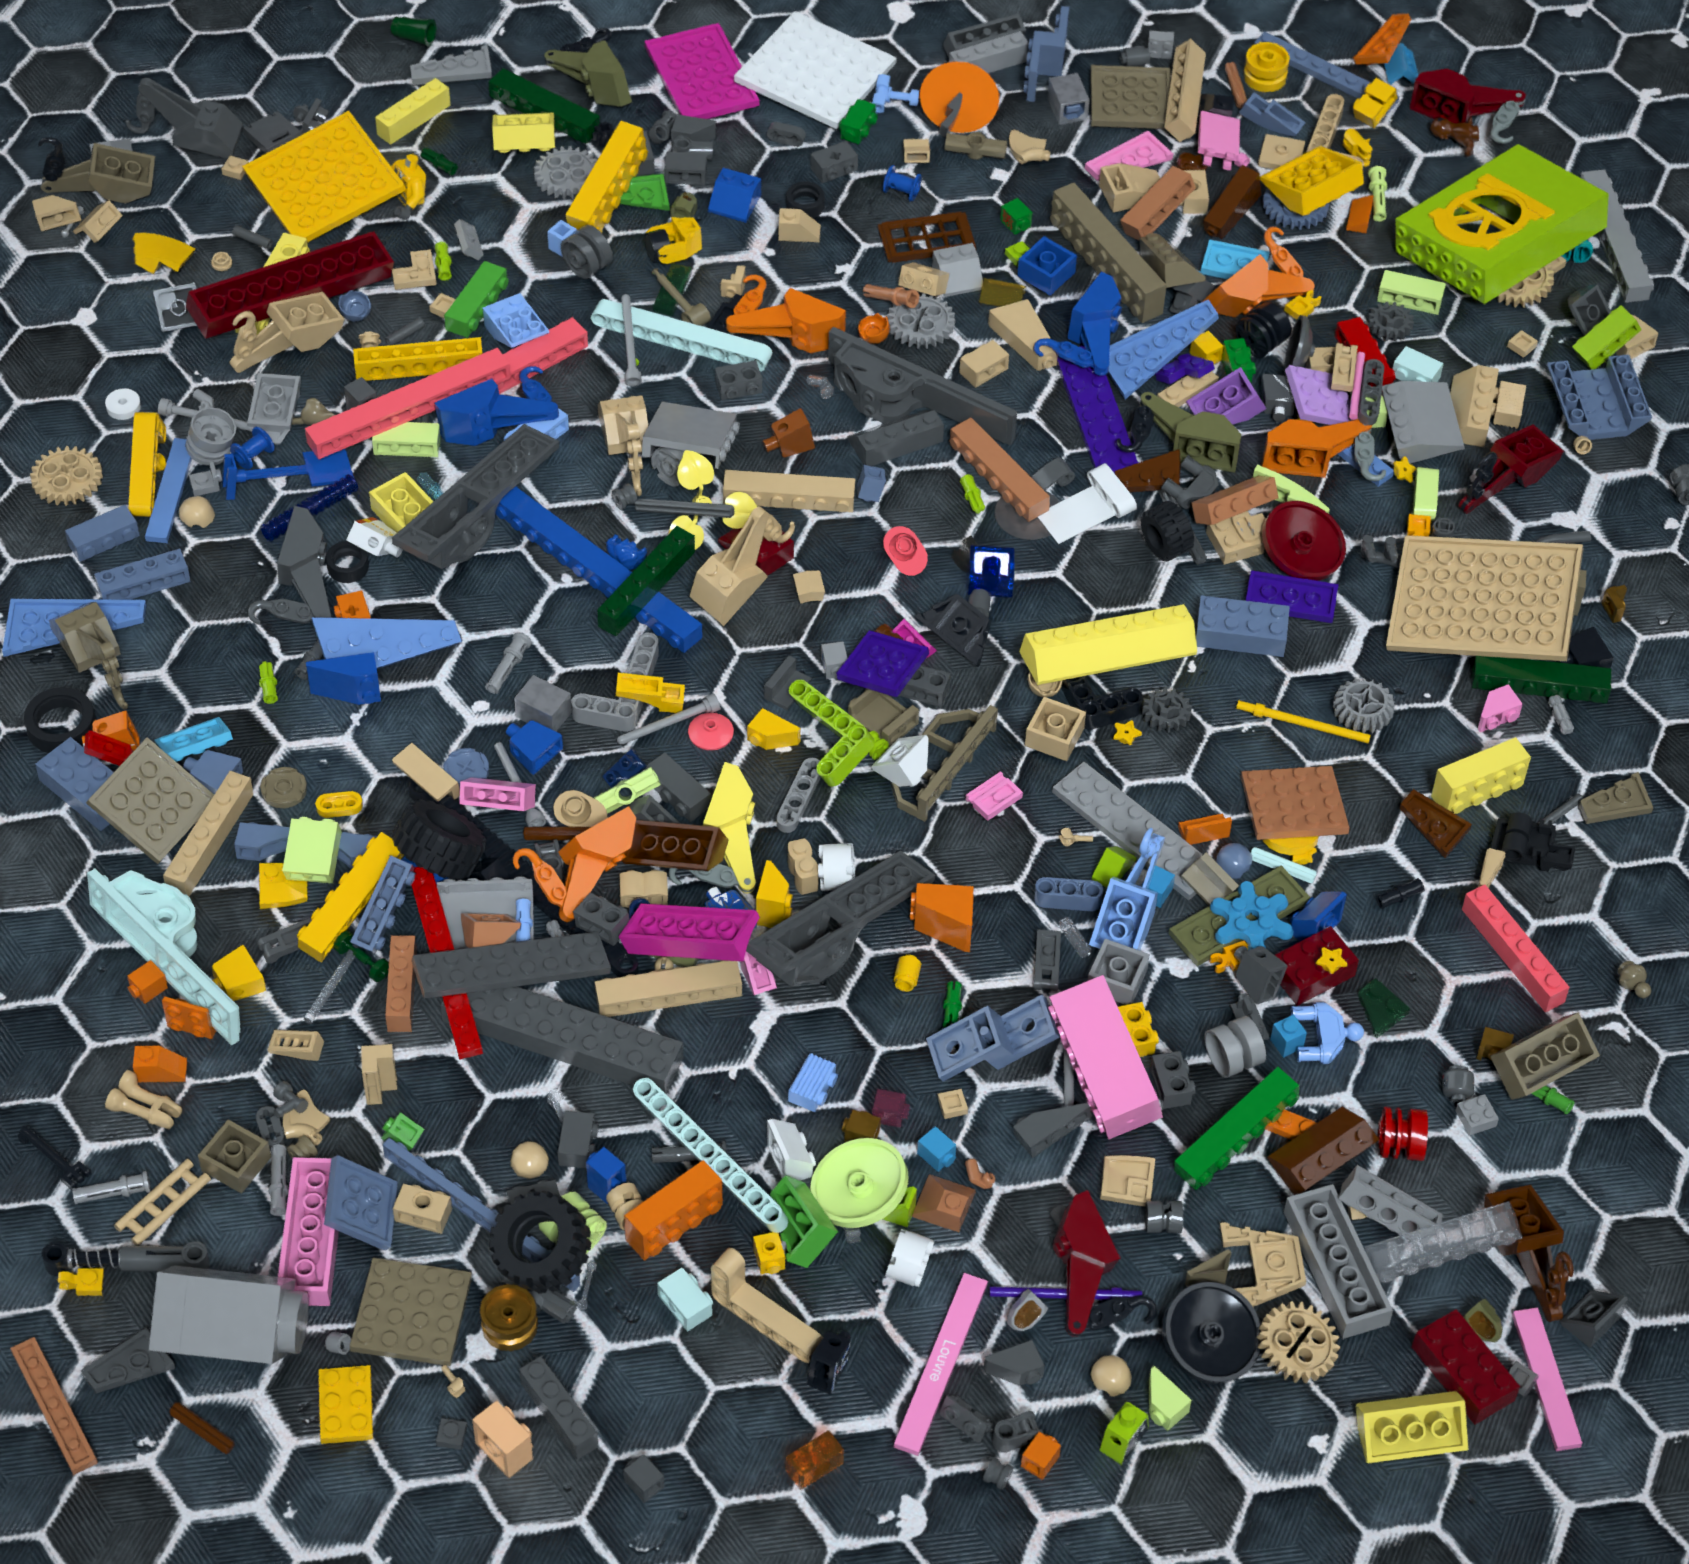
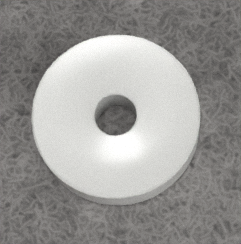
M130 389L115 390L107 396L105 401L107 413L112 418L118 420L130 419L134 417L135 412H139L141 409L139 395Z

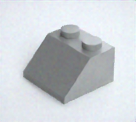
M973 243L933 251L932 268L950 273L947 290L943 294L944 297L984 289L980 261Z

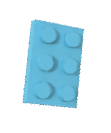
M1209 240L1201 273L1229 279L1260 254L1268 263L1270 252Z
M220 717L154 739L159 748L174 761L178 762L184 756L203 753L205 749L212 746H223L233 738L231 731Z

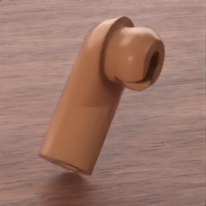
M969 1159L965 1162L968 1178L972 1184L982 1189H989L993 1186L995 1176L988 1172L981 1173L976 1159Z

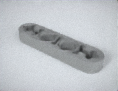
M808 758L802 763L777 814L776 825L781 832L790 833L797 828L821 778L816 769L812 770L811 777L808 776V770H811L812 767L817 768L820 760ZM801 783H806L810 787L807 790H801L797 786ZM797 800L802 804L799 807H792L789 803ZM788 813L791 814V821L784 823L783 821H786L788 818Z

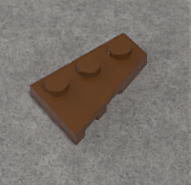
M1180 449L1116 470L1115 475L1129 492L1161 490V487L1168 478H1171L1172 481L1180 485Z
M1414 789L1400 805V810L1445 859L1471 829V823Z

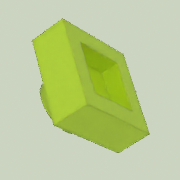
M1020 241L1006 248L1005 255L1018 267L1019 258L1030 248L1023 241Z

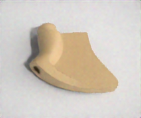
M1017 130L1010 132L1009 147L1014 158L1019 163L1050 160L1051 152L1045 150L1046 139L1033 138Z
M301 1090L296 1096L308 1101V1107L303 1113H298L293 1109L284 1114L283 1129L285 1138L299 1139L304 1135L316 1146L322 1141V1135L319 1132L329 1123L330 1117L315 1107L306 1090Z

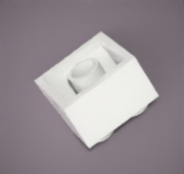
M775 1119L767 1120V1147L781 1178L783 1179L786 1175L801 1181L812 1177L813 1166H816V1162L812 1152H807L805 1147L807 1143L803 1132L799 1133L796 1125L793 1123Z

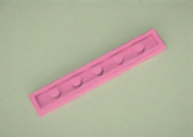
M1538 1308L1513 1311L1512 1317L1529 1369L1539 1375L1534 1385L1555 1450L1580 1448L1582 1440Z

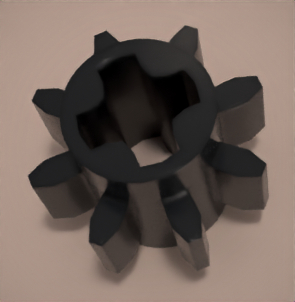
M602 122L594 127L593 141H598V146L605 147L615 131L613 124Z

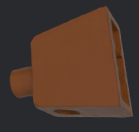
M801 408L774 422L771 425L773 436L762 440L767 452L778 448L782 457H789L815 448L810 424Z

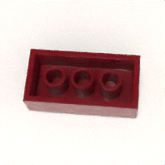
M1457 1309L1416 1332L1412 1349L1447 1392L1457 1391L1465 1400L1466 1415L1474 1425L1515 1401L1520 1385Z

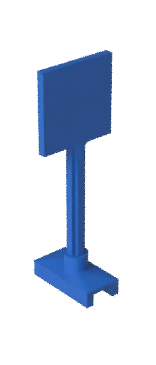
M342 449L319 460L313 451L303 452L302 456L305 465L246 471L245 469H237L233 454H224L222 486L226 487V500L235 499L236 483L246 482V480L307 474L311 487L353 483L355 479L346 449Z

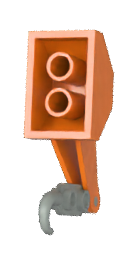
M1289 419L1267 434L1261 466L1274 472L1326 478L1330 458L1354 444V458L1365 479L1379 481L1386 475L1385 470H1382L1379 475H1373L1369 472V467L1374 460V437L1370 434L1372 425H1364L1359 419L1323 427H1317L1311 421Z

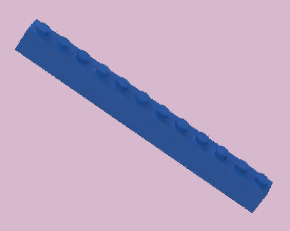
M516 486L499 502L495 513L500 519L506 520L515 530L522 532L531 542L538 544L547 554L553 555L562 565L569 567L578 577L588 581L594 589L600 590L607 598L631 575L632 572ZM660 592L635 616L641 624L647 625L657 636L663 637L673 648H678L683 653L702 639V623Z

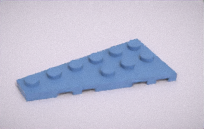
M1206 300L1110 345L1108 375L1124 399H1127L1219 319L1217 311L1210 301Z
M11 599L2 649L3 656L59 644L60 642L51 630L49 620L89 602H96L106 616L111 630L144 623L146 601Z
M311 618L324 659L374 652L377 669L462 642L455 620Z

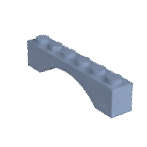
M240 822L234 844L237 859L261 861L269 856L286 852L290 827ZM342 832L337 859L345 863L352 870L353 862L360 854L363 856L367 851L366 846L373 837L377 838V836Z

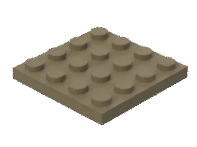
M1091 65V126L1165 129L1171 84L1170 68Z
M147 737L89 798L86 804L156 864H159L199 820L214 794Z
M373 1258L350 1343V1351L451 1366L472 1281V1272Z

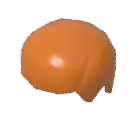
M876 313L873 316L870 315L863 318L858 325L859 336L870 344H879L884 341L890 332L887 316L882 317L879 313Z

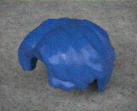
M614 534L613 538L607 540V552L629 570H635L646 558L647 549L639 550L636 547V543L634 541L629 542L628 538L622 541L617 534Z

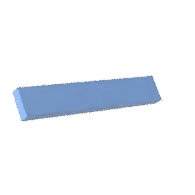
M174 438L145 534L146 541L168 543L192 461L185 447L186 439Z

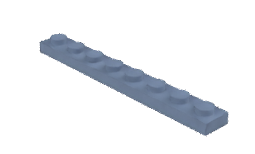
M1265 31L1254 42V45L1260 42H1271L1284 47L1290 57V66L1356 98H1361L1363 94L1365 95V89L1371 83ZM1397 95V100L1394 102V104L1391 106L1387 113H1389L1396 106V104L1399 102L1400 96Z

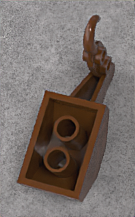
M1532 1185L1485 1194L1484 1208L1493 1242L1503 1256L1517 1255L1538 1298L1546 1320L1548 1322L1561 1320L1563 1318L1561 1305L1566 1300L1565 1284L1568 1282L1569 1277L1573 1276L1574 1269L1570 1256L1564 1251L1557 1254L1553 1265L1550 1246L1563 1243V1229Z

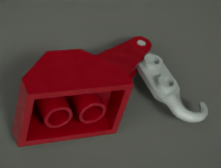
M1446 68L1422 72L1415 79L1410 110L1432 119H1436L1443 114L1446 119L1455 124L1468 123L1470 116L1498 111L1493 118V128L1490 135L1495 142L1505 144L1511 142L1513 136L1501 138L1498 136V133L1510 127L1519 114L1520 107L1524 105L1526 94L1520 90L1470 85L1465 75Z

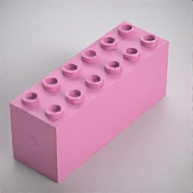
M1104 975L1050 996L1052 1005L1048 1009L1055 1021L1060 1040L1068 1053L1072 1068L1077 1074L1081 1089L1085 1092L1091 1112L1094 1113L1100 1133L1106 1132L1108 1139H1112L1163 1118L1158 1097Z

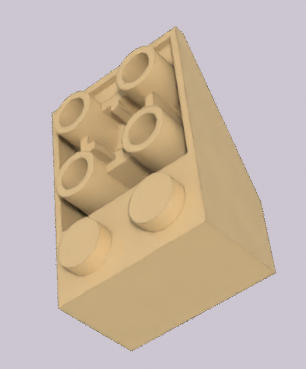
M1118 163L1101 167L1099 186L1112 212L1131 209L1160 180V177L1156 170Z

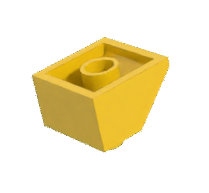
M766 860L756 897V911L760 917L757 925L773 928L792 916V908L790 907L793 894H789V883L772 861Z

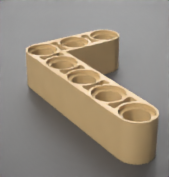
M1332 94L1327 97L1307 152L1319 146L1330 149L1342 118L1344 98L1342 96ZM1340 153V154H1343V155H1345V156H1348V157H1350V158H1353V159H1355V160H1358V161L1362 162V169H1363L1364 162H1363V160H1362L1361 158L1356 157V156H1352V155H1348V154H1344V153Z
M728 1248L711 1267V1286L714 1299L801 1361L809 1363L811 1355L823 1337L810 1326L746 1283L744 1258L733 1248Z

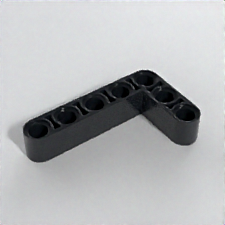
M1085 676L1066 679L1062 682L1061 689L1069 705L1086 712L1084 729L1092 730L1134 718L1141 712L1143 695L1137 688H1127L1096 697Z

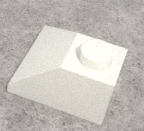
M927 735L898 738L871 768L899 787L917 785L921 781V776L927 771L929 738Z

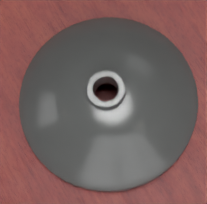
M1304 315L1298 317L1290 336L1284 362V376H1287L1285 370L1289 365L1303 368L1308 357H1312L1315 351V345L1312 344L1313 332L1308 318Z

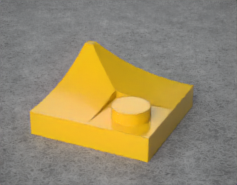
M259 863L260 909L286 907L306 902L307 881L287 880L282 871L284 863Z

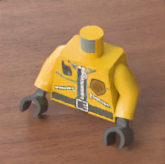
M409 154L406 156V159H399L391 165L406 187V191L396 195L405 207L397 206L394 210V214L403 220L410 217L411 208L414 209L417 205L424 204L426 174L417 164L418 157L414 154Z

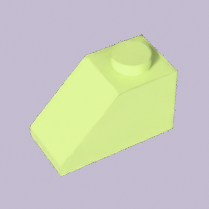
M1154 1366L1149 1376V1414L1158 1426L1162 1425L1168 1431L1189 1413L1191 1399Z

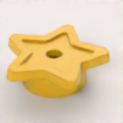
M1403 456L1401 461H1394L1395 476L1399 480L1406 479L1409 483H1412V473L1416 470V467L1409 464L1406 456Z
M1132 720L1126 724L1115 723L1114 725L1117 732L1113 739L1119 740L1123 744L1132 745L1135 737L1142 735L1140 730L1134 728Z
M1313 848L1310 852L1302 855H1292V861L1300 865L1312 863V855L1317 850Z
M1325 947L1321 949L1322 957L1316 961V964L1321 965L1324 970L1333 974L1340 967H1347V962L1341 957L1342 949L1339 948L1333 951Z

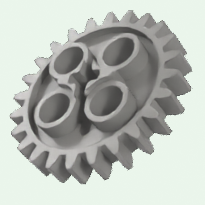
M561 146L560 151L553 148V153L546 151V156L541 155L540 161H536V166L534 167L537 186H541V191L547 190V195L555 193V198L562 195L563 199H565L567 195H570L571 199H574V195L580 191L597 159H593V154L587 155V150L580 152V147L572 150V147L569 146L568 150H565Z
M923 293L919 297V302L915 308H908L903 304L901 306L893 304V307L889 308L887 318L890 324V334H895V340L901 338V344L909 342V347L913 344H916L917 349L921 345L928 349V344L936 347L937 341L943 344L944 338L949 339V334H953L955 313H952V307H947V301L941 303V297L933 299L932 295L926 297V294Z

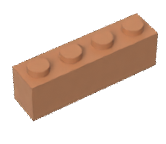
M1172 166L1120 220L1125 234L1140 241L1141 237H1146L1147 234L1153 233L1196 188L1191 174Z
M1256 476L1192 502L1196 523L1214 525L1279 498L1275 477Z
M391 936L385 1014L388 1032H412L416 975L412 964V957L417 955L415 936Z

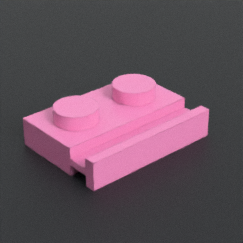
M999 772L966 794V801H970L973 807L988 821L1020 800L1023 792L1009 778L1006 779L1002 772Z

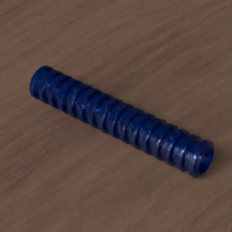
M347 474L345 478L342 477L339 481H335L334 485H328V488H323L322 491H318L317 494H313L311 497L306 498V501L303 500L295 506L308 509L312 516L318 515L319 511L323 512L325 508H330V504L335 505L336 501L340 502L342 498H347V495L357 492L358 484L353 476ZM294 507L289 508V511L285 510L283 514H279L278 518L274 517L272 521L268 520L266 524L261 525V532L268 541L272 542L274 537L279 538L280 534L284 535L286 533Z

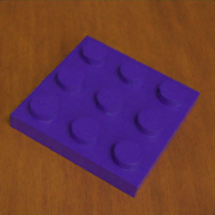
M869 630L837 672V679L898 697L929 655V649L919 644Z

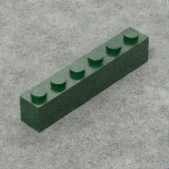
M504 68L489 81V95L493 99L524 114L554 113L555 129L585 144L593 138L594 127L600 124L599 115Z
M676 526L597 609L598 627L617 637L695 553V535Z
M1476 655L1473 664L1472 688L1495 690L1509 684L1514 693L1546 697L1559 695L1564 699L1607 703L1611 692V668Z

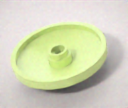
M874 1138L855 1139L834 1148L820 1161L812 1176L810 1190L834 1225L845 1228L864 1227L885 1218L899 1205L907 1190L908 1169L899 1151L891 1144Z

